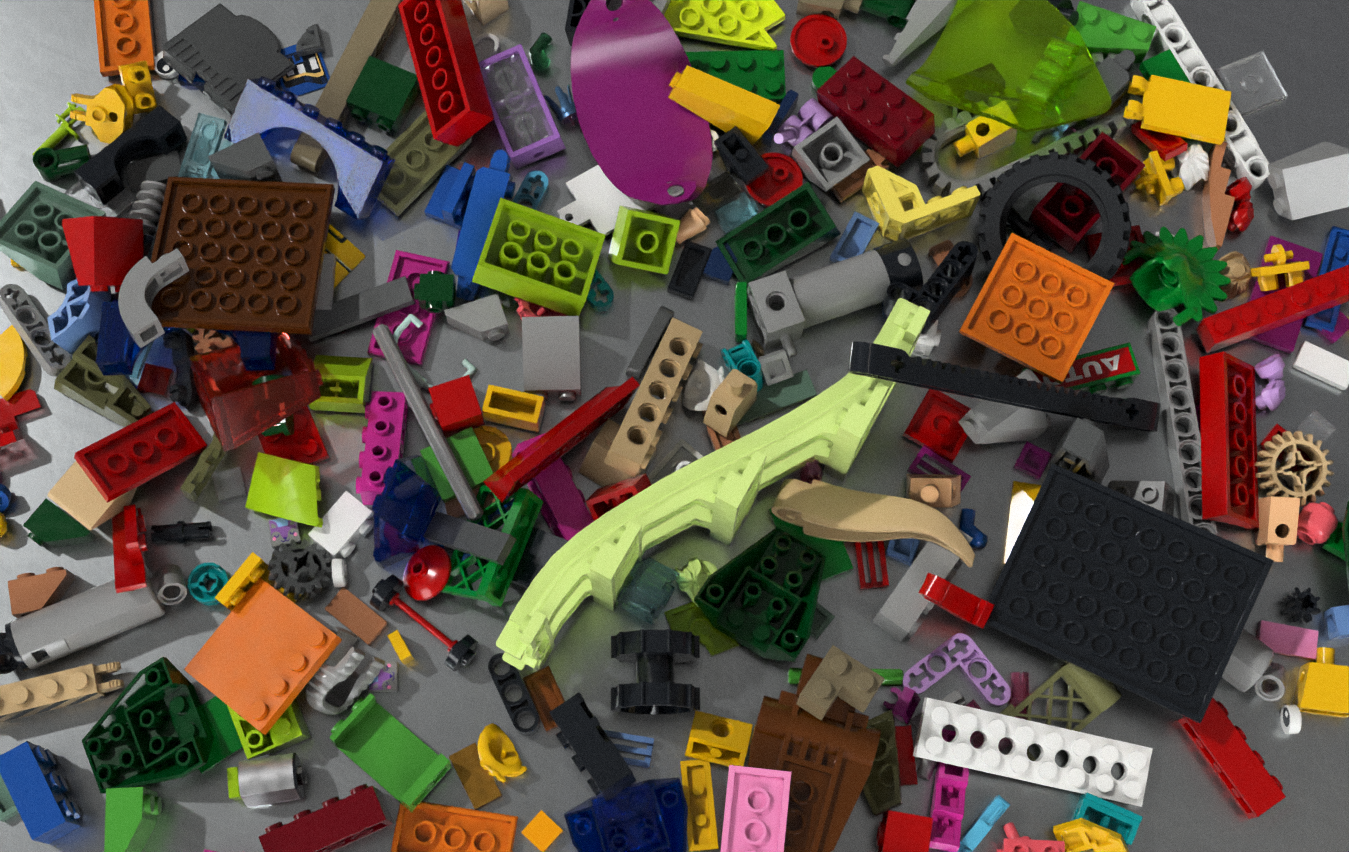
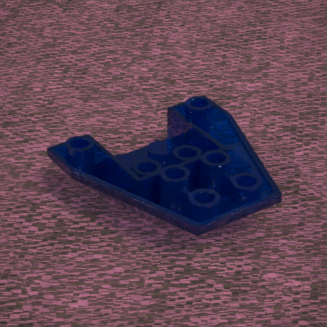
M419 455L396 459L393 467L389 466L383 478V483L386 485L382 495L377 494L373 502L372 511H375L373 557L379 567L385 568L413 555L423 547L426 539L423 535L440 504L441 496L423 457Z
M679 777L651 779L635 783L608 801L600 794L587 799L564 813L572 843L578 852H686L688 806Z

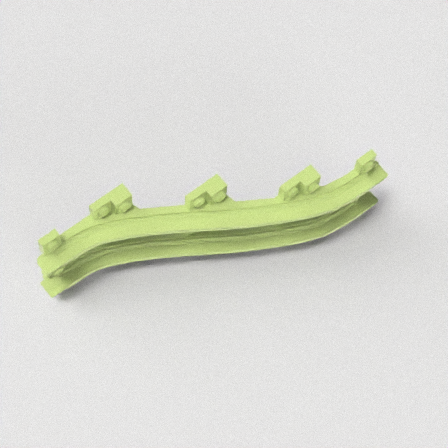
M899 298L873 343L902 349L911 357L931 311L903 298ZM848 373L828 389L791 412L662 478L592 522L572 537L549 559L516 605L496 641V646L505 651L502 656L503 661L521 671L526 665L533 669L541 670L555 647L554 640L562 626L586 597L592 595L594 602L612 612L615 611L642 564V556L646 550L693 525L710 529V536L730 547L754 504L758 491L812 462L825 464L823 472L843 482L897 383Z

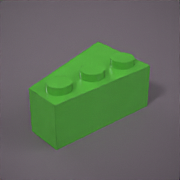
M1079 1L1075 10L1079 14L1078 22L1074 27L1069 26L1057 61L1077 59L1083 55L1089 60L1091 54L1095 52H1102L1103 59L1105 60L1109 52L1119 54L1123 50H1130L1136 56L1133 63L1141 64L1150 48L1156 26Z

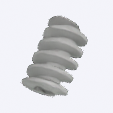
M143 181L140 185L142 191H139L136 195L138 201L133 203L134 210L128 215L129 218L143 219V241L148 243H155L156 239L151 234H157L158 227L155 224H159V214H161L167 184L161 182Z

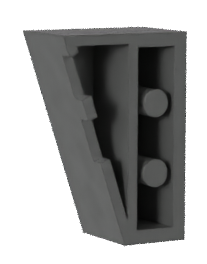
M1077 417L1058 441L1045 469L1049 471L1053 463L1101 484L1110 467L1104 431L1097 428V424L1085 418L1081 420Z

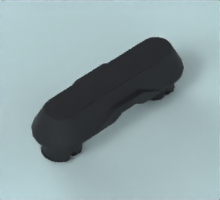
M179 328L174 332L167 331L163 335V340L165 341L163 344L165 348L172 349L173 364L177 370L176 384L170 387L169 393L172 395L169 397L172 402H179L181 406H188L199 398L198 379L192 336Z

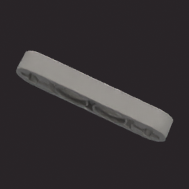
M16 284L3 286L0 290V308L43 370L51 376L58 377L71 361L69 353L51 340L48 323L25 290ZM21 315H29L35 322L26 324L19 317ZM37 336L45 337L49 344L39 345L35 342L34 338Z

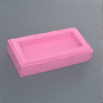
M1261 620L1258 622L1257 639L1270 647L1275 654L1313 661L1316 659L1319 631Z

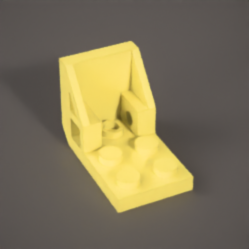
M879 166L867 169L861 190L875 221L879 223L878 228L882 237L892 242L903 238L908 240L971 216L981 195L976 185L970 188L963 186L954 190L949 196L943 198L942 196H936L925 204L916 184Z

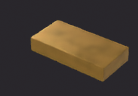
M476 743L449 756L475 810L502 796L492 775H489L488 770H484L480 765Z

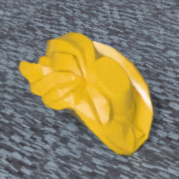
M494 723L485 726L478 740L480 765L484 770H488L489 775L495 776L502 783L506 782L505 776L517 777L524 773L527 767L522 765L520 755L509 737Z

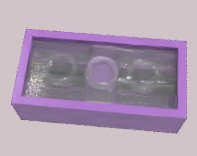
M519 44L480 61L479 66L494 115V121L516 170L566 149L522 45Z

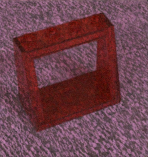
M278 333L189 357L201 408L224 452L239 447L321 397L319 386H323L320 371L315 369L312 359H308L306 350L301 348L299 340L294 339L290 333ZM287 366L292 374L252 385L253 381L257 378L272 375Z

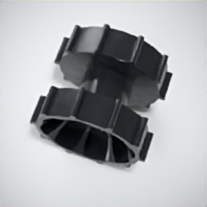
M640 629L619 632L616 636H611V658H615L619 662L636 663V683L619 684V686L611 688V710L619 713L639 715H671L700 710V687H694L692 684L675 683V663L691 662L695 658H700V636H695L692 632L671 629Z

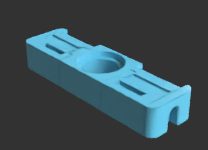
M1000 795L992 799L960 838L958 852H972L1006 809L1009 808L1010 804Z

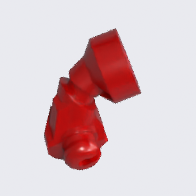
M1242 177L1226 187L1225 194L1235 197L1234 202L1237 204L1229 218L1227 229L1230 232H1234L1236 229L1244 232L1254 218L1253 203L1250 202L1252 185L1247 177Z

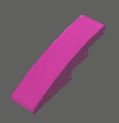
M942 729V738L946 742H950L955 738L956 731ZM937 762L930 815L933 818L929 848L958 852L969 768Z

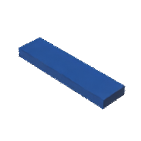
M1336 226L1331 227L1318 276L1349 265V230ZM1341 304L1306 317L1305 326L1333 332Z

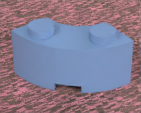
M77 279L67 283V293L63 303L55 313L47 318L51 340L72 355L88 335L94 338L102 327L111 307L110 287H108V292H91L90 286H79Z

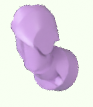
M1280 354L1269 356L1254 367L1260 378L1269 381L1266 388L1262 390L1261 395L1256 396L1255 399L1256 405L1260 410H1264L1267 407L1271 411L1276 410L1286 396L1285 381H1282L1285 363Z

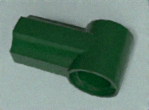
M863 0L860 10L886 18L887 22L894 27L905 28L908 22L906 17L916 0Z
M87 144L55 151L51 148H41L35 152L33 163L41 178L48 182H53L60 179L64 174L74 173L91 159ZM53 162L51 166L44 167L46 163Z

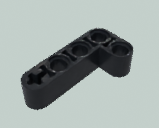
M961 241L955 244L920 291L901 282L890 284L886 290L883 304L885 315L889 316L897 300L903 298L931 311L921 333L928 331L972 274L978 255L977 247L968 241Z

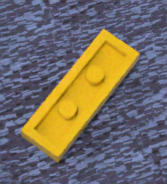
M700 759L680 761L688 852L717 850L719 847L710 762Z

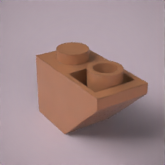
M52 567L47 569L44 574L24 573L18 575L17 579L8 581L12 615L20 618L59 602L75 581L74 574L64 569V567Z

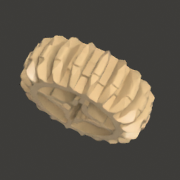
M1285 431L1282 436L1279 434L1272 437L1273 442L1267 441L1263 444L1267 451L1262 450L1257 453L1263 459V461L1255 462V466L1262 469V472L1256 473V478L1264 479V482L1259 487L1261 489L1269 488L1266 494L1267 497L1300 498L1299 507L1305 506L1306 501L1308 503L1316 502V496L1321 497L1325 494L1322 487H1330L1331 485L1326 477L1333 476L1334 472L1327 470V466L1332 465L1334 461L1325 459V456L1330 451L1328 449L1320 450L1323 441L1317 440L1313 442V435L1306 434L1303 437L1302 431H1295L1294 434L1290 431ZM1297 448L1304 451L1311 461L1304 460L1300 451H1297ZM1284 449V454H1282L1283 461L1279 467L1275 468L1276 460ZM1295 465H1297L1298 467L1304 466L1303 469H1299V471L1293 473L1292 471H1284L1285 469H1289ZM1313 470L1312 478L1309 484L1305 487L1304 485L1307 484L1306 476L1310 471ZM1277 476L1285 478L1288 487H1291L1292 491L1284 487Z

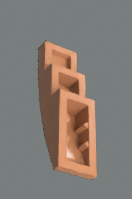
M1223 142L1221 145L1213 144L1208 153L1209 177L1207 181H1203L1202 209L1207 247H1217L1218 250L1222 247L1235 197L1225 194L1231 173L1230 169L1221 167L1227 145L1226 142Z

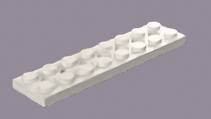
M924 697L913 756L1081 794L1088 792L1099 798L1142 807L1153 748ZM950 724L954 727L956 735L952 741L946 742L942 738V729ZM975 731L981 732L984 737V742L979 748H974L970 743V737ZM1007 737L1012 743V749L1008 754L1004 755L999 751L998 744L1002 738ZM1031 744H1036L1040 749V755L1035 761H1031L1027 756V748ZM1060 750H1064L1068 755V762L1063 767H1059L1055 762V755ZM1089 756L1093 757L1096 762L1095 770L1091 773H1087L1083 768V762ZM1115 763H1120L1123 766L1124 773L1120 779L1116 780L1111 774V768Z

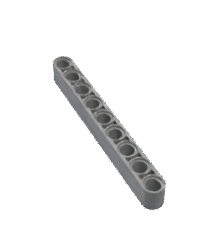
M1174 308L1160 312L1155 311L1150 317L1147 327L1180 519L1217 535L1215 521L1202 519L1201 438L1181 326H1177L1173 321V317L1178 312ZM1158 317L1166 319L1168 326L1162 325L1158 321ZM1162 344L1170 345L1173 352H1167ZM1167 370L1174 371L1178 379L1171 378ZM1172 396L1178 397L1182 402V406L1175 405L1172 401ZM1176 423L1183 424L1187 429V433L1180 432L1176 427ZM1181 450H1186L1190 453L1191 461L1182 457ZM1186 477H1190L1195 481L1196 488L1188 486ZM1191 504L1200 508L1201 516H1197L1191 511Z

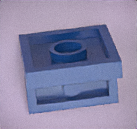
M464 162L461 170L447 165L424 211L425 216L461 230L476 174L475 166Z

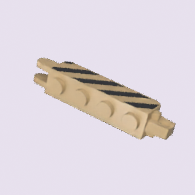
M120 662L98 666L88 664L1 685L0 723L100 699L105 696L106 692L121 689L124 687L123 680L115 679L105 683L102 680V675L120 670L121 664Z

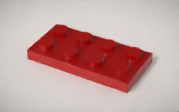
M173 402L75 452L74 459L108 503L202 453L207 448V444L178 405Z

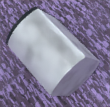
M296 753L239 761L238 780L240 796L247 807L304 799V784L307 783V777L304 776L302 763Z

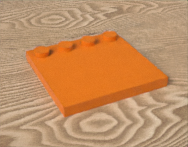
M1011 233L959 333L1062 385L1115 283Z
M259 578L184 670L257 730L266 735L342 639L262 578Z

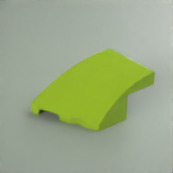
M258 452L245 508L322 528L323 519L318 517L317 502L321 500L319 466Z

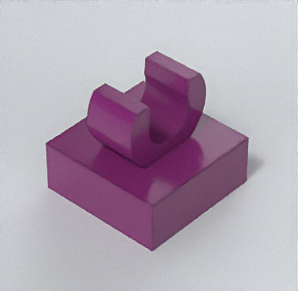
M906 686L902 692L900 689L892 687L890 691L893 695L898 696V700L893 704L884 701L883 705L888 711L892 709V713L898 721L908 725L909 719L912 718L921 699L916 691Z

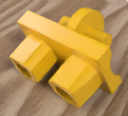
M147 61L118 66L122 85L127 87L135 101L134 114L154 110L157 107Z
M1156 150L1149 152V157L1142 162L1145 164V167L1140 173L1141 178L1136 180L1134 184L1136 189H1145L1147 195L1154 194L1158 205L1163 206L1172 197L1182 193L1184 184L1180 177L1168 179L1166 172L1172 171L1175 168L1174 159L1171 158L1164 161Z
M1281 244L1273 245L1271 253L1264 254L1265 263L1273 262V265L1250 268L1251 277L1258 278L1261 291L1279 289L1277 274L1284 273L1286 287H1290L1304 282V270L1310 269L1309 261L1286 263V259L1293 258V251H1285Z

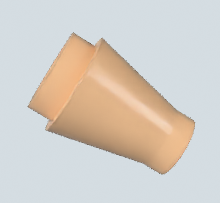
M698 206L693 209L689 208L680 220L676 242L679 245L707 229L706 226L711 223Z

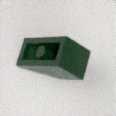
M47 498L23 524L24 527L31 531L28 537L41 547L44 543L53 548L92 543L98 538Z

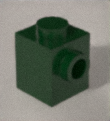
M429 271L427 274H420V282L414 285V299L419 300L421 309L429 313H440L442 310L455 307L456 282L454 274H444L441 271Z

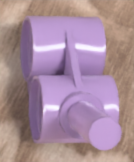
M811 98L801 107L797 116H790L781 125L778 133L774 135V141L777 144L789 142L795 147L833 119V115L815 98Z

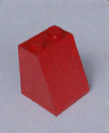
M104 216L62 219V226L78 285L90 286L91 292H108V287H115V292L119 293L125 276L143 258V219Z

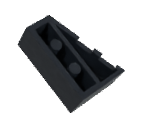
M580 692L549 712L560 731L555 735L564 749L569 746L575 753L571 759L580 772L587 771L591 777L587 780V783L596 796L602 793L606 801H608L636 782L631 769L613 742L608 738L597 718L593 716Z

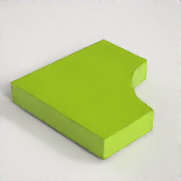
M693 601L664 612L671 630L692 632L695 636H700V644L707 649L711 657L739 647L737 641L714 628Z

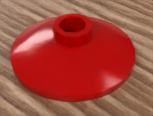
M428 545L419 549L409 559L403 574V586L411 598L425 601L435 597L443 590L451 573V559L447 551L437 545Z

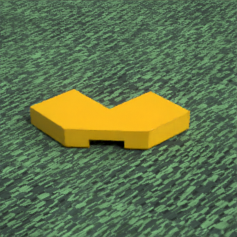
M1083 818L1053 826V833L1057 841H1065V852H1081L1093 848L1094 852H1129L1121 834Z

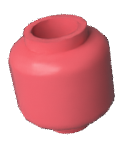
M1310 502L1306 504L1298 516L1297 537L1310 545L1326 542L1338 526V519L1334 514L1335 510L1325 502Z

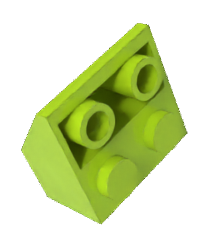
M316 355L308 374L306 402L310 409L365 413L366 402H369L373 359Z
M296 698L266 735L257 730L227 705L248 760L287 749L311 738Z

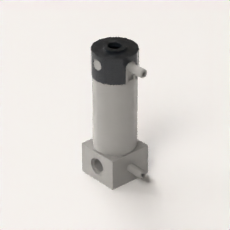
M903 238L873 248L872 251L788 278L786 271H782L749 282L747 306L764 350L783 345L787 357L792 358L797 355L793 341L801 339L803 329L884 302L888 286L895 282L904 283L920 291L923 287V275L912 245L907 239Z

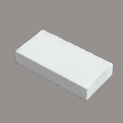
M1307 341L1302 343L1292 367L1342 391L1347 389L1349 384V361Z

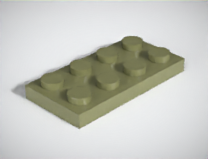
M425 110L357 178V181L398 217L445 170L446 166L450 165L473 142L472 137L459 147L434 140Z

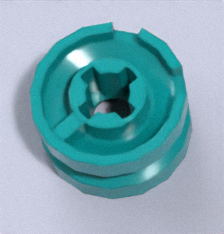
M203 563L191 571L187 587L190 594L201 604L217 606L221 603L215 599V596L231 577L220 565ZM208 580H214L216 583H213L209 591L205 584Z

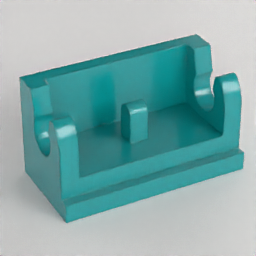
M1087 792L1080 795L1071 821L1083 818L1122 835L1128 847V844L1131 845L1143 817Z

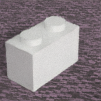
M345 491L322 518V528L314 527L308 535L333 558H346L355 549L356 544L354 543L361 535L366 536L375 525L373 521L376 517L370 509L349 492Z

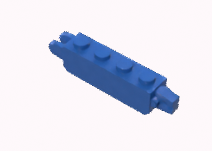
M503 149L494 152L489 168L482 167L476 171L451 265L454 274L458 276L456 297L463 300L474 301L480 288V284L472 282L499 200L500 198L512 199L516 183L512 182L513 177L508 173L511 159L506 150L503 151Z

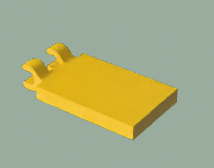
M1133 75L1132 82L1128 84L1127 93L1142 95L1143 101L1141 104L1138 101L1129 100L1128 106L1124 108V118L1141 120V128L1218 145L1223 143L1231 91L1151 75L1148 81L1144 77Z

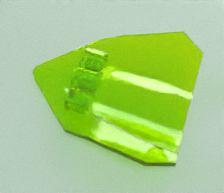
M958 0L933 51L924 64L906 80L907 85L927 99L996 120L1024 133L1048 129L1104 114L1110 109L1112 103L1107 88L1081 34L1047 0Z

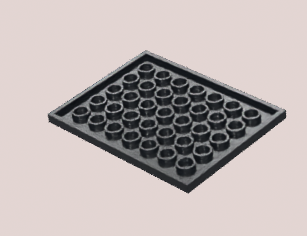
M1052 463L988 599V602L994 604V607L986 625L1200 724L1274 560Z

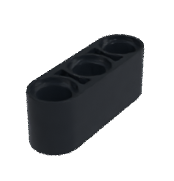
M504 653L495 654L489 660L488 669L511 721L518 733L524 736L533 735L540 728L541 722L517 668L510 665V670L505 675L496 674L494 671L495 666L503 661L502 656ZM511 688L521 689L522 697L518 701L512 702L507 700V692ZM524 714H531L535 718L533 726L527 729L520 727V717Z

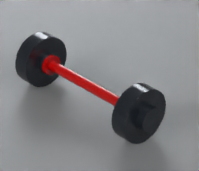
M393 574L386 580L381 579L372 590L373 596L370 604L378 611L384 610L388 605L393 606L395 604L449 647L447 651L450 654L444 664L452 671H457L462 665L466 667L476 655L474 650L477 647L478 641L469 634L460 641H452L399 599L401 596L399 592L403 586V581Z

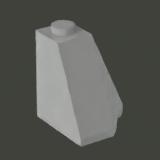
M1029 368L1016 376L1018 379L1040 382ZM987 400L981 401L970 409L958 422L975 444L1031 441L1037 439L1051 426L1050 415L1046 414V412Z

